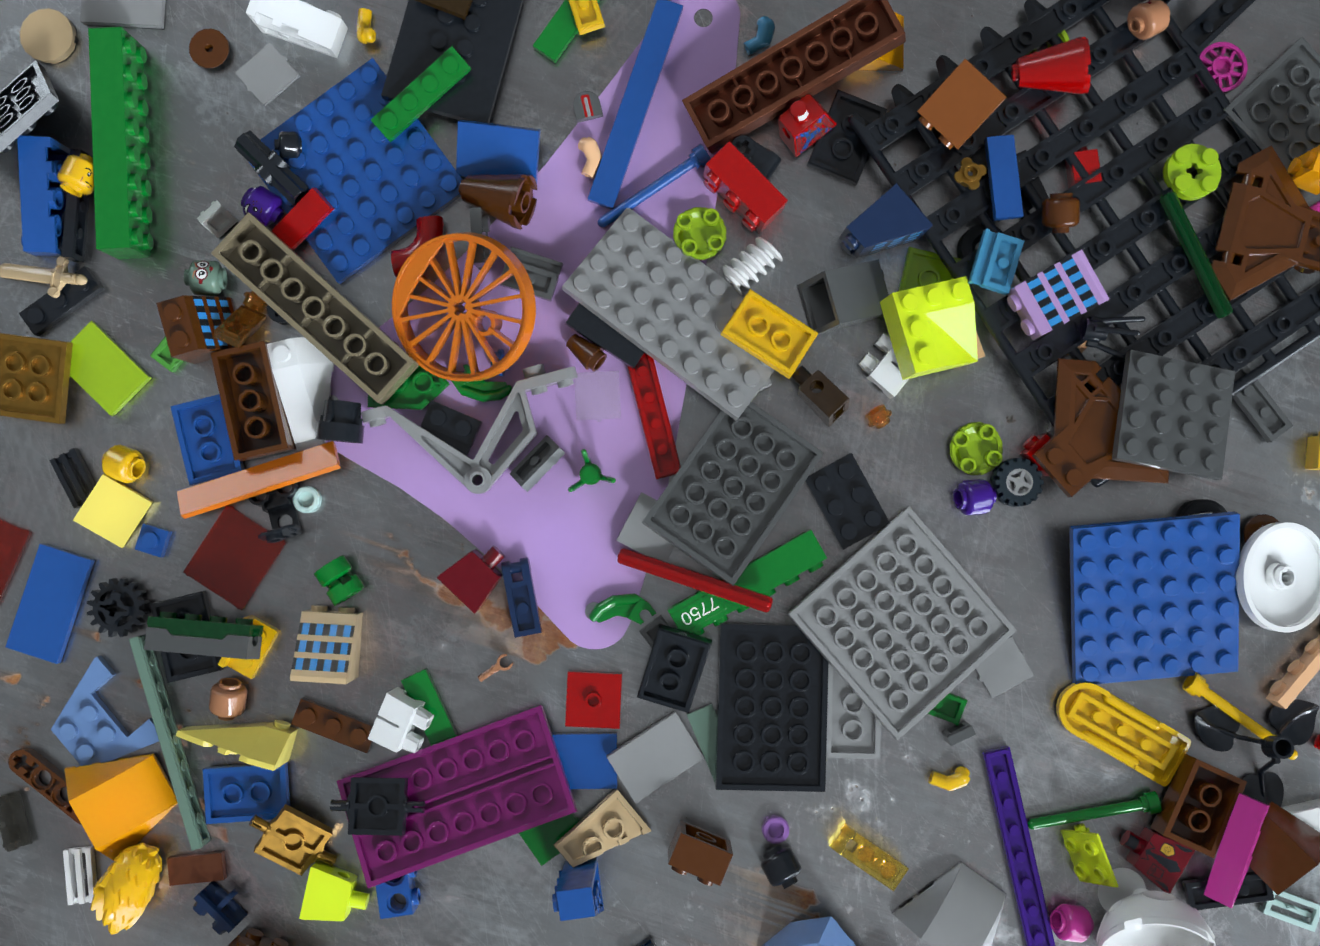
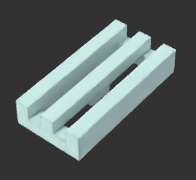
M1283 891L1278 896L1314 908L1313 913L1277 899L1265 901L1263 906L1260 905L1258 909L1263 914L1315 932L1320 919L1319 903L1287 891ZM1273 904L1311 919L1308 923L1272 910L1271 906Z

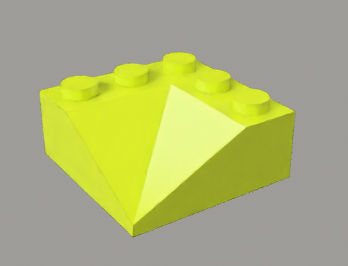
M967 276L893 292L880 301L902 380L978 362L975 304Z

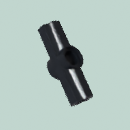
M251 130L242 133L236 139L234 147L254 166L253 169L271 187L274 186L292 205L295 206L310 191L307 185L290 170L291 167L273 149L270 150Z

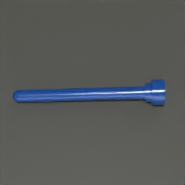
M701 144L693 148L687 160L600 217L598 225L602 228L617 220L626 208H635L694 167L696 169L699 167L704 168L711 159L705 148Z

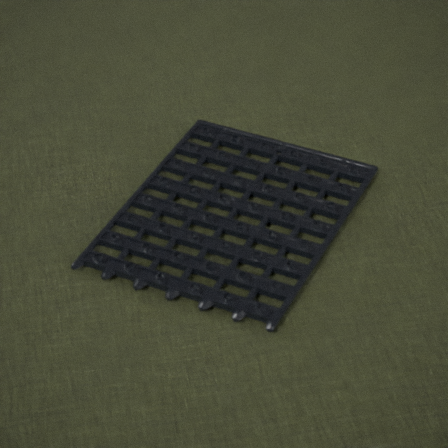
M1027 0L1024 3V9L1028 21L1004 37L991 27H984L980 32L984 50L968 60L988 80L1004 70L1012 80L1011 67L1012 64L1017 62V58L1032 53L1047 42L1051 46L1063 43L1059 34L1093 13L1106 35L1089 45L1091 65H1088V74H1091L1092 78L1114 62L1123 58L1137 79L1104 101L1090 83L1089 92L1084 95L1093 108L1060 130L1045 108L1067 93L1018 87L1017 81H1014L1013 83L1019 92L1003 101L959 149L955 146L949 149L942 142H939L932 130H928L918 120L921 115L917 112L958 67L955 62L945 55H940L936 60V67L940 77L938 80L915 95L901 84L894 85L891 94L895 108L875 121L869 123L857 113H853L848 117L849 124L890 185L893 187L897 183L918 208L919 206L911 195L945 173L948 174L961 195L927 216L933 226L924 234L953 279L967 276L969 281L978 249L956 263L941 240L976 217L984 229L1001 233L986 212L992 208L989 177L980 181V186L976 190H971L969 187H964L955 181L954 174L958 172L956 166L961 163L962 159L971 157L985 148L984 139L986 137L1003 136L1033 115L1037 117L1049 137L1017 157L1020 188L1036 211L1002 232V234L1024 240L1022 253L1051 233L1066 254L1065 257L1056 263L1082 249L1093 270L1126 249L1139 268L1140 272L1107 293L1108 301L1055 328L1019 353L1015 351L1003 333V330L1020 320L1017 311L1014 312L1008 304V295L987 308L972 287L973 284H969L976 313L1053 427L1056 394L1047 398L1033 376L1066 354H1069L1073 360H1086L1078 346L1086 342L1080 338L1081 327L1085 318L1090 319L1091 316L1099 318L1123 317L1154 295H1157L1171 316L1137 339L1134 335L1120 334L1127 346L1119 352L1126 355L1127 351L1135 350L1163 356L1187 340L1201 360L1198 364L1216 365L1217 368L1232 370L1235 373L1259 356H1262L1265 360L1264 363L1234 382L1232 397L1320 338V325L1314 320L1320 316V281L1298 295L1284 275L1297 266L1294 265L1229 301L1233 309V315L1245 332L1210 354L1197 335V332L1218 319L1206 294L1204 293L1180 309L1166 289V287L1193 270L1182 245L1180 244L1152 264H1149L1135 243L1169 220L1160 202V197L1173 190L1171 187L1163 190L1149 170L1150 167L1180 147L1187 144H1195L1192 139L1224 118H1227L1241 140L1218 154V160L1221 164V179L1218 187L1213 192L1226 209L1230 194L1223 184L1238 174L1236 173L1238 163L1262 150L1238 125L1227 117L1229 116L1227 113L1223 112L1230 105L1229 100L1200 57L1180 36L1182 31L1170 15L1169 25L1166 30L1180 51L1146 72L1133 53V50L1151 38L1142 40L1133 36L1128 28L1127 21L1116 28L1102 7L1112 0H1060L1049 8H1045L1037 0ZM1196 73L1210 93V96L1177 117L1162 95ZM1153 102L1167 124L1133 146L1119 123ZM1233 108L1232 111L1240 118L1236 110ZM917 128L930 147V150L895 172L881 150ZM1107 131H1110L1123 153L1089 175L1074 152ZM1063 160H1066L1071 168L1073 165L1083 179L1063 193H1073V197L1079 199L1080 214L1096 204L1110 227L1077 249H1075L1065 233H1052V228L1045 227L1042 224L1043 200L1031 183V181ZM1197 170L1190 173L1193 179L1198 175ZM1101 173L1102 181L1086 183ZM1139 175L1154 198L1120 220L1105 197ZM1179 198L1184 210L1198 201H1188ZM1224 216L1196 234L1210 264L1212 263L1210 258L1219 252L1215 248ZM1018 261L1015 275L1020 283L1031 277L1021 262ZM1274 281L1288 303L1254 325L1240 303ZM1112 323L1115 328L1129 329L1126 323ZM1302 327H1306L1308 333L1277 354L1273 353L1271 348ZM1112 355L1099 364L1101 369L1096 375L1102 382L1107 377H1110L1119 386L1122 384L1125 360ZM1088 382L1084 384L1090 392L1093 390ZM1091 479L1090 483L1098 488L1109 480Z

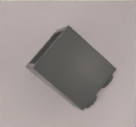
M879 259L825 270L797 285L808 325L811 329L818 332V335L883 317L880 301L889 295Z

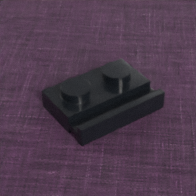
M432 400L421 423L423 429L466 456L469 455L468 453L482 425V421Z

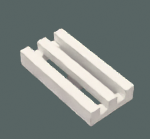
M94 846L67 848L63 850L68 905L92 903L94 896L93 888L97 883ZM82 853H85L89 895H86L85 869L83 868Z

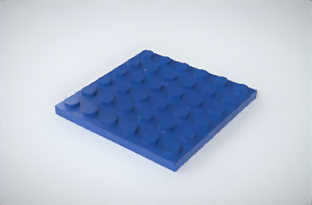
M371 58L260 139L270 150L273 149L279 155V150L274 149V139H278L281 131H294L301 136L302 153H300V156L283 160L310 190L317 188L335 208L307 236L306 240L339 284L346 281L417 229V218L435 216L461 197L459 185L463 179L418 119L392 142L371 121L378 112L391 102L383 99L381 96L387 76L374 58ZM260 176L268 189L282 198V208L288 214L294 205Z
M1233 511L1069 526L1073 683L1105 684L1194 676L1196 672L1200 675L1238 672L1239 598L1236 589V572L1240 560L1239 513Z

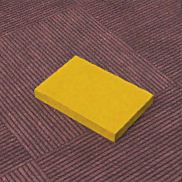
M749 289L720 335L790 379L817 337L818 332Z

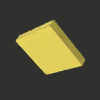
M103 474L73 521L115 545L124 548L153 504V501L121 482Z

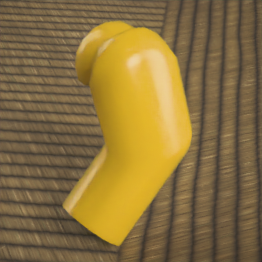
M366 8L358 9L357 39L363 44L373 43L376 40V32L371 28L372 11Z
M959 766L955 769L954 774L947 776L933 770L929 776L928 783L948 791H953L967 786L970 781V771L966 767Z

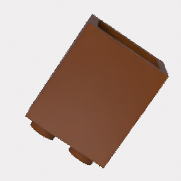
M964 59L917 111L921 115L918 120L928 130L934 127L942 135L938 139L946 147L951 149L955 146L959 149L1007 97L967 59Z

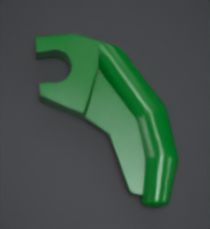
M467 364L463 365L465 373H471L470 366ZM484 380L473 382L452 381L462 396L481 402L502 400L512 390V386L507 385L506 382H485Z
M635 593L612 595L597 603L589 614V618L592 622L597 621L600 623L615 616H622L641 625L644 623V620L640 617L642 610H648L652 616L656 614V611L648 601Z

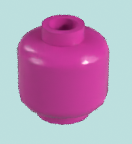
M1063 903L1058 905L1050 916L1051 929L1061 940L1082 943L1093 932V919L1090 912L1083 906Z

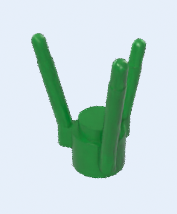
M582 449L581 453L585 465L580 470L581 479L571 485L568 491L573 492L584 484H597L600 480L615 483L616 479L602 475L601 469L591 463L586 449Z

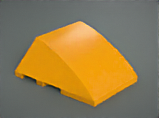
M154 753L122 758L111 762H96L86 766H71L64 769L68 801L94 848L113 861L121 850L123 851L129 846L136 845L178 803L173 786Z

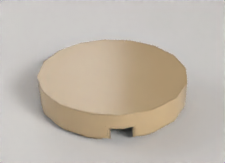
M50 8L38 9L29 14L23 21L20 29V43L25 52L38 62L60 63L67 59L75 49L76 29L72 22L61 12Z

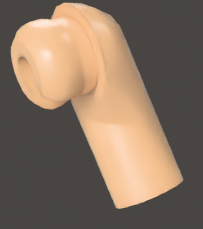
M584 137L578 142L579 150L585 154L587 159L581 174L593 179L601 162L602 154L597 142L593 138Z

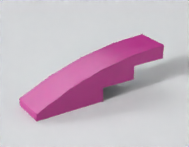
M1239 793L1204 892L1205 896L1229 908H1233L1253 858L1252 853L1261 834L1260 829L1270 807L1269 805Z

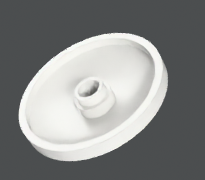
M1290 522L1270 523L1254 532L1243 546L1236 572V589L1242 608L1254 623L1271 631L1294 632L1308 626L1320 614V539L1307 527Z

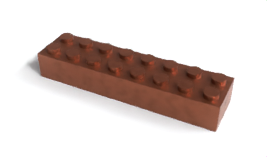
M850 0L684 98L682 102L707 149L714 154L729 141L732 143L736 137L746 135L783 114L795 101H799L806 94L814 96L906 42L905 32L888 0Z

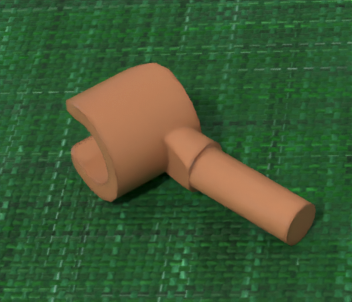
M502 654L497 658V663L480 674L478 679L482 682L500 670H509L513 663L509 664L508 667H501L500 659L507 656V654Z

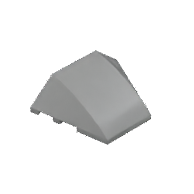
M959 862L935 880L932 886L921 894H916L912 901L901 909H896L892 914L930 946H992L1007 894L964 863Z

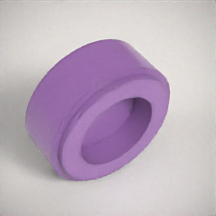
M778 814L766 817L762 823L763 836L768 842L773 844L785 841L789 835V825L786 819Z

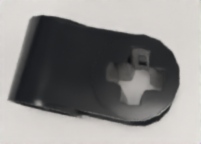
M740 135L732 142L737 149H740L742 146L746 148L742 154L768 180L781 163V158L776 153L763 147L746 135Z

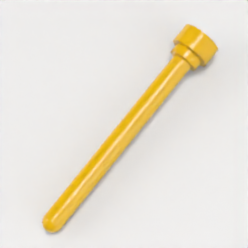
M1197 672L1194 676H1188L1182 684L1183 690L1191 696L1204 697L1259 738L1264 739L1267 736H1275L1208 688L1209 685L1206 683V679ZM1295 749L1293 755L1288 759L1294 760L1298 757Z

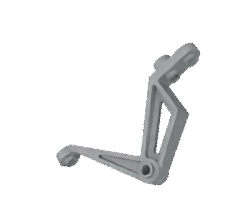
M543 364L522 369L525 379L516 381L473 460L389 406H381L363 411L361 416L363 424L369 423L370 428L386 424L385 419L391 417L470 492L483 494L491 489L494 483L537 435L526 392L531 391L532 395L547 392L548 386L556 384L558 388L571 386L574 384L573 379L578 378L575 367H568L549 373L545 372ZM518 412L523 431L496 463L491 464L489 459L514 413ZM478 475H481L483 478L481 485L475 483V478Z

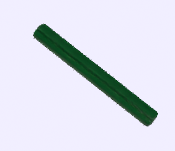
M1172 191L1161 196L1160 202L1216 317L1223 318L1230 315L1233 309L1176 192Z

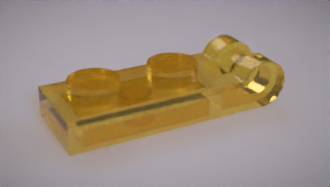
M844 823L840 829L841 834L837 840L833 839L829 846L894 891L909 870L908 866ZM850 839L856 842L852 850L846 847Z

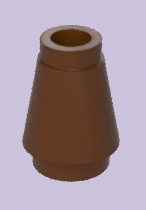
M577 334L572 335L566 343V347L570 349L586 370L591 369L595 372L607 358V354L603 352L604 350Z

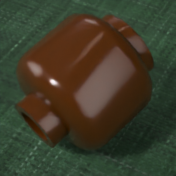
M1052 193L1050 198L1043 201L1042 224L1045 227L1052 228V233H1069V227L1079 224L1080 201L1078 198L1073 197V193Z

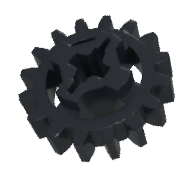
M117 578L109 579V584L107 582L99 583L100 590L91 591L95 599L87 601L88 605L93 606V610L88 611L87 615H94L95 619L90 624H99V633L108 631V637H115L117 634L120 637L128 636V631L130 633L137 632L138 628L136 625L140 626L146 623L142 615L150 614L149 610L144 609V605L150 603V600H143L142 596L146 593L145 590H136L139 583L131 582L129 584L128 578H121L119 581ZM111 592L110 598L105 599V597ZM111 604H117L118 607H121V609H125V611H120L119 608H116V606H112ZM128 616H132L126 624L122 625V623L126 622Z

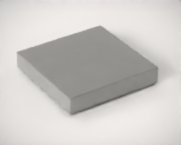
M641 492L616 541L643 555L667 562L674 546L642 524V521L657 500Z

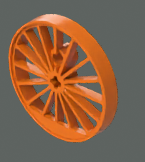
M459 232L435 237L419 246L407 258L394 284L392 316L401 344L419 366L429 373L446 380L473 382L486 380L504 372L522 355L533 333L536 318V301L530 277L523 264L510 249L491 237L478 233ZM468 241L469 245L463 281L461 283L454 242ZM477 244H480L490 249L491 254L470 287ZM444 245H446L453 285L435 258L437 252ZM499 256L507 264L509 271L475 294ZM429 264L433 267L448 293L423 275ZM514 275L520 294L479 301L480 298ZM421 281L448 302L412 293L418 282ZM411 298L448 308L409 316L408 301ZM521 298L522 319L498 314L495 311L483 309L481 306ZM449 313L415 337L410 320ZM485 316L491 321V327L488 330H485L482 325ZM502 320L520 324L515 342L500 332ZM450 321L432 352L428 355L419 342ZM454 329L449 366L446 368L437 363L435 359ZM471 330L493 364L492 367L481 372L478 369ZM462 331L471 373L456 371ZM494 335L510 347L508 353L501 360L498 359L485 336Z

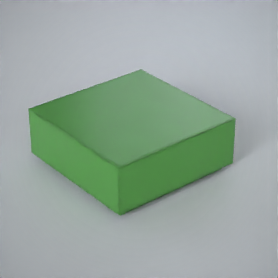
M166 336L150 355L173 373L183 363V360L171 357Z

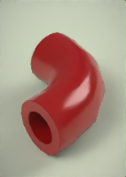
M424 216L416 219L417 235L414 241L406 248L391 251V263L395 277L398 276L407 258L419 246L435 237L443 235V217Z

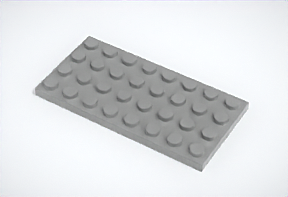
M630 208L624 210L562 286V290L735 421L738 420L774 372V369L720 335L745 297V294L742 293L741 296L732 284L700 260L684 255L672 239Z

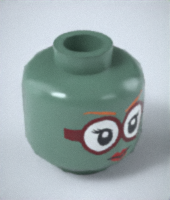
M194 260L189 269L184 271V283L186 286H190L194 295L216 296L221 293L222 289L227 287L226 268H222L218 261Z

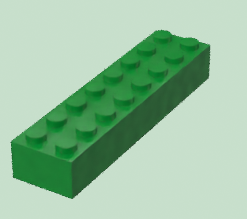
M122 27L88 28L96 249L117 259L151 258L150 250L153 249L154 242L150 234L149 224L152 222L153 215L149 207L148 197L151 196L152 188L148 180V170L150 169L151 162L147 153V143L150 140V135L146 127V116L149 113L148 104L145 100V90L148 87L147 77L144 73V63L147 60L146 50Z

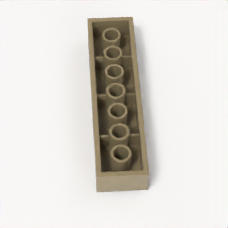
M248 212L211 252L214 257L377 403L384 405L419 366L404 349L251 213Z

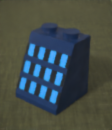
M896 183L845 228L839 237L842 241L840 245L848 255L853 254L856 258L919 240L933 224Z

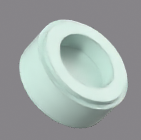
M312 486L298 488V491L293 496L294 507L302 513L315 512L322 503L321 493Z

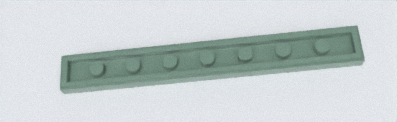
M146 634L130 638L129 642L193 851L202 848L210 842L211 838L181 738L176 736L178 728L155 651L144 650Z

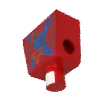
M806 94L799 101H795L778 118L780 138L795 157L799 156L837 125L811 94Z

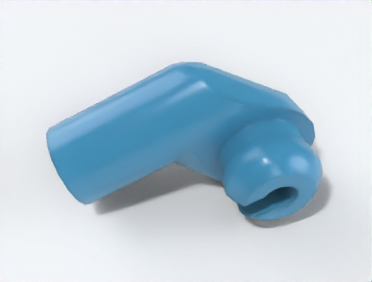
M763 16L757 21L758 31L756 37L743 43L748 55L770 45L775 31V24L769 17Z

